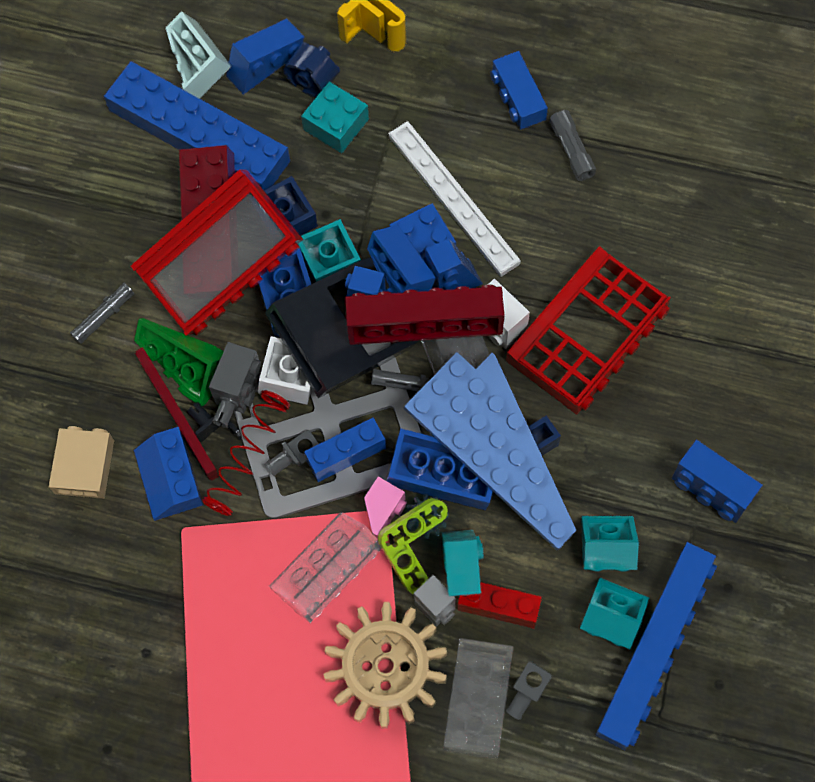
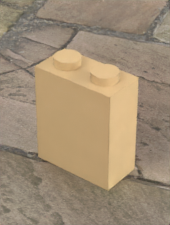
M69 426L67 429L59 428L49 488L54 494L105 499L114 440L108 431L98 428L92 431H83L82 428Z

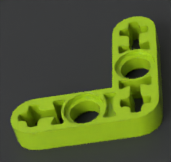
M436 498L427 499L384 527L378 534V543L405 589L413 595L428 580V577L410 548L409 543L446 518L447 506ZM432 505L440 507L437 509V516L429 514L432 512ZM422 512V514L426 516L425 519L428 521L427 523H425V520L422 516L419 515V513ZM411 518H417L419 521L418 528L413 532H409L406 528L407 522ZM399 526L401 531L406 534V537L399 534L400 531L397 529ZM388 534L397 535L393 539L395 542L393 545L388 542L385 543L388 541ZM402 554H408L410 558L409 564L404 568H400L397 564L398 557ZM412 571L415 577L421 579L419 580V587L416 588L412 585L414 582L407 573Z

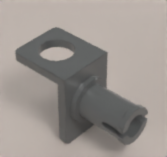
M309 430L304 431L289 443L285 441L281 443L284 451L265 463L273 476H276V474L292 463L301 466L307 461L305 454L301 453L298 449L299 442L303 439H308L312 442L313 447L319 444Z
M528 662L513 687L518 692L506 712L512 717L521 720L532 700L537 702L542 696V692L550 681L552 674L535 663ZM530 672H537L541 675L542 682L540 686L532 687L527 683L526 677Z

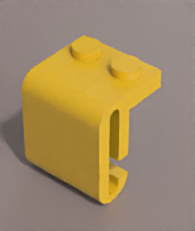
M350 0L339 8L337 12L339 36L346 44L363 29L380 43L385 40L386 31L388 35V49L390 51H400L405 47V14L389 0Z

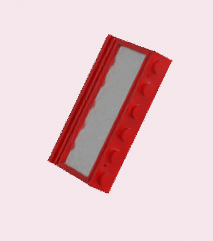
M239 169L131 265V268L138 273L183 329L186 336L194 333L199 335L208 327L206 323L212 318L216 320L226 312L224 307L230 302L232 304L238 302L244 296L242 292L245 289L258 285L263 280L261 276L267 270L270 273L281 265L279 261L285 255L289 257L300 248L298 244L303 239L248 170Z

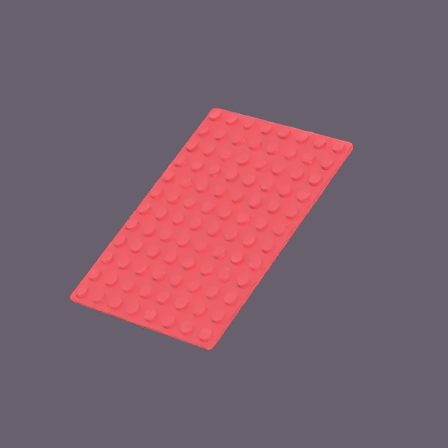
M367 511L183 528L181 539L191 782H410L406 724L400 707L389 710L390 722L387 729L381 728L379 722L380 709L373 707L368 709L364 720L358 723L354 717L361 701L355 696L340 706H337L334 701L340 692L347 689L346 681L341 679L335 682H326L324 678V673L342 668V659L331 658L325 654L326 646L345 649L349 641L338 632L336 626L339 622L347 625L351 631L356 633L363 627V624L358 619V608L363 607L368 612L372 623L382 621L381 609L384 602H390L392 608L391 621L397 622L392 565L379 543L373 539ZM388 534V535H387L388 541H386L385 543L388 542V543L390 544L389 534ZM384 644L381 648L385 653L390 652L392 649L389 644ZM383 659L378 664V669L382 673H389L394 667L393 662L389 659ZM366 662L362 665V669L370 671L372 664ZM383 682L380 688L387 691L390 689L391 684Z

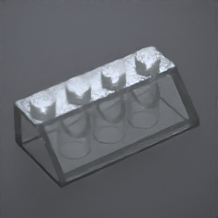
M340 512L269 587L297 614L311 623L333 599L339 596L341 590L357 577L359 571L376 557L381 549L378 539L367 526Z

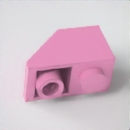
M377 477L364 498L373 539L377 542L379 532L391 523L396 514L399 516L407 504L405 502V492L380 477Z

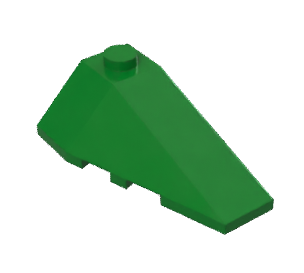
M140 318L134 341L140 348H144L152 361H157L165 369L163 373L167 378L172 377L179 385L178 390L184 396L194 402H199L201 406L205 405L212 397L209 386L224 351L207 342Z

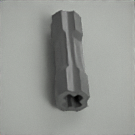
M562 110L554 113L550 117V123L569 158L570 166L576 179L583 181L593 177L597 169L590 155L585 150L569 111Z

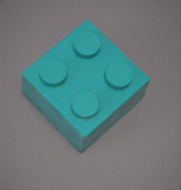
M328 82L301 117L304 131L338 152L343 153L369 120L367 104L333 83Z
M341 219L302 235L303 240L298 244L305 266L314 283L361 261Z

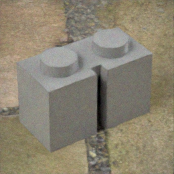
M434 575L414 592L416 607L435 627L440 623L445 625L454 617L455 613L453 611L455 610L456 598L448 596V590Z

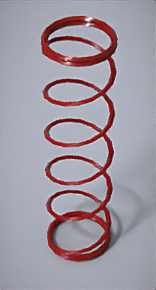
M262 390L260 393L261 397L271 405L257 404L252 407L255 417L265 427L245 425L241 428L244 438L255 448L240 445L230 448V454L234 460L245 470L228 466L221 467L218 470L221 479L234 491L223 488H210L207 490L208 497L205 496L202 499L206 506L226 516H231L233 513L232 509L211 498L210 490H220L242 496V493L222 476V469H233L254 475L252 471L237 460L232 453V449L245 448L265 454L263 450L248 439L243 429L245 427H255L276 433L275 430L266 425L257 416L255 408L257 406H265L287 413L286 410L290 407L286 399L274 392ZM268 396H271V397L277 399L278 401H280V402L283 403V404H280V403H278V402H276V401L270 399Z

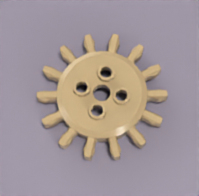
M384 602L382 606V621L373 623L369 619L368 612L363 607L358 608V619L363 624L361 629L354 633L343 623L339 622L336 626L340 635L349 640L345 649L335 646H326L325 654L329 657L342 659L341 669L330 670L324 673L325 681L335 682L344 679L348 686L347 689L335 697L334 701L337 706L345 704L351 697L355 696L361 701L360 706L355 711V721L361 723L370 707L380 709L379 722L382 729L388 728L390 722L389 710L398 707L402 710L404 719L409 724L413 723L414 713L408 703L417 697L424 705L432 708L435 705V700L432 695L423 690L426 681L445 684L447 678L441 672L429 670V661L439 660L447 656L446 648L438 647L433 650H426L423 643L436 632L434 624L426 626L417 634L410 628L415 620L416 609L410 608L405 613L401 623L391 621L392 608L390 602ZM389 644L392 649L390 652L385 653L381 650L382 646ZM383 659L391 660L394 664L393 670L389 673L380 672L378 669L379 662ZM369 662L372 664V669L364 671L362 665ZM401 664H409L410 669L407 672L401 671ZM389 682L391 687L389 690L384 691L380 688L381 684Z

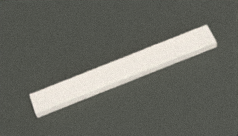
M407 121L388 133L390 140L499 276L502 277L520 265L521 260L411 124Z

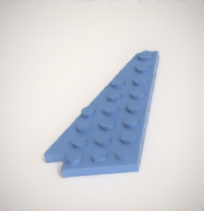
M456 352L404 406V410L549 544L558 550L576 529L496 356L491 353L475 369Z

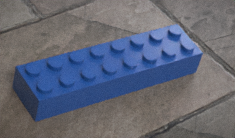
M132 61L104 95L109 111L179 150L227 145L234 152L235 173L239 169L248 170L263 190L274 185L290 162L288 147Z

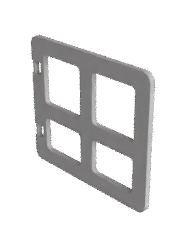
M391 343L362 345L368 355L372 356L391 346ZM396 358L380 366V369L383 371L401 373ZM256 384L253 390L254 393L258 392V384ZM386 386L385 390L335 405L331 402L329 393L318 399L311 388L310 395L314 404L313 412L269 425L276 433L255 427H245L243 432L248 439L265 452V454L245 449L265 515L270 519H278L370 490L377 477L387 481L391 463L361 473H355L352 466L336 473V479L332 482L282 496L275 476L271 474L265 465L266 462L270 461L267 447L271 444L299 436L306 430L310 432L322 431L326 441L341 434L339 426L342 422L387 408L394 409L400 429L421 433L418 422L404 410V406L410 401L407 390ZM252 403L249 407L250 418L243 420L240 412L234 411L244 446L255 448L244 438L241 432L242 426L245 425L260 426L258 419L253 413ZM270 476L273 489L265 491L261 479Z

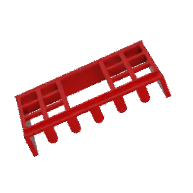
M599 246L507 352L506 362L577 415L582 409L586 411L594 401L592 396L597 391L602 392L610 381L608 377L613 372L617 374L625 364L624 358L628 354L632 356L640 346V343H638L643 336L647 338L655 328L653 324L658 318L662 320L670 310L668 304L671 297L663 294ZM603 266L617 276L613 282L599 273ZM594 277L608 286V289L599 299L584 289ZM622 280L636 290L632 296L617 286ZM612 291H615L627 300L618 313L603 303ZM579 294L586 297L632 331L606 363L553 325ZM640 294L655 304L651 310L636 300ZM631 305H634L646 314L637 327L622 317ZM549 329L563 339L554 352L539 342ZM568 343L582 353L573 366H570L558 357V354ZM534 346L548 356V359L539 369H536L524 359ZM586 358H589L601 367L600 371L591 381L577 371V368ZM553 360L568 371L557 384L543 374ZM572 375L587 385L577 398L562 388Z

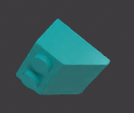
M633 516L581 517L584 569L592 571L637 570L639 541Z
M600 578L580 629L587 631L590 635L607 639L617 646L630 649L640 627L649 597Z

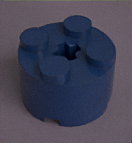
M303 42L286 63L284 74L295 87L297 84L301 85L304 88L303 93L316 98L328 82H333L340 72V68L329 57L330 52L322 46L316 48Z

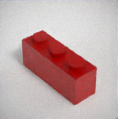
M480 582L481 594L459 596L458 611L533 629L536 625L542 598L541 596Z

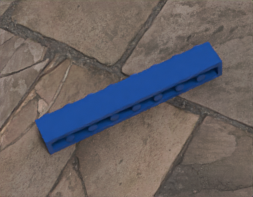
M688 542L684 546L595 736L623 750L629 744L634 746L640 734V731L636 730L639 721L645 722L652 708L647 705L651 695L655 698L657 697L663 684L658 680L662 672L668 673L674 660L670 657L673 648L679 649L685 635L681 634L684 624L689 626L696 612L691 609L695 601L701 602L706 588L702 587L706 578L711 580L717 565L713 564L716 558L715 555Z

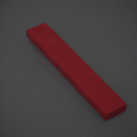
M143 347L136 350L135 354L207 477L211 481L218 478L219 475L146 351Z

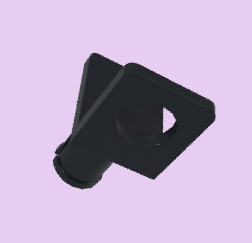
M199 402L193 404L195 410L191 406L187 414L201 427L195 432L201 443L220 426L215 425L212 422L214 417ZM229 421L227 428L238 440H241L240 431Z

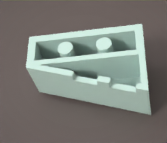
M181 11L166 27L172 52L175 53L178 61L176 66L182 75L183 90L200 99L231 65L198 22Z

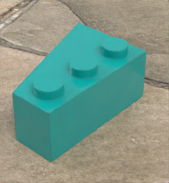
M473 530L442 532L448 596L481 594L478 560L483 559L481 539H479V536H475Z

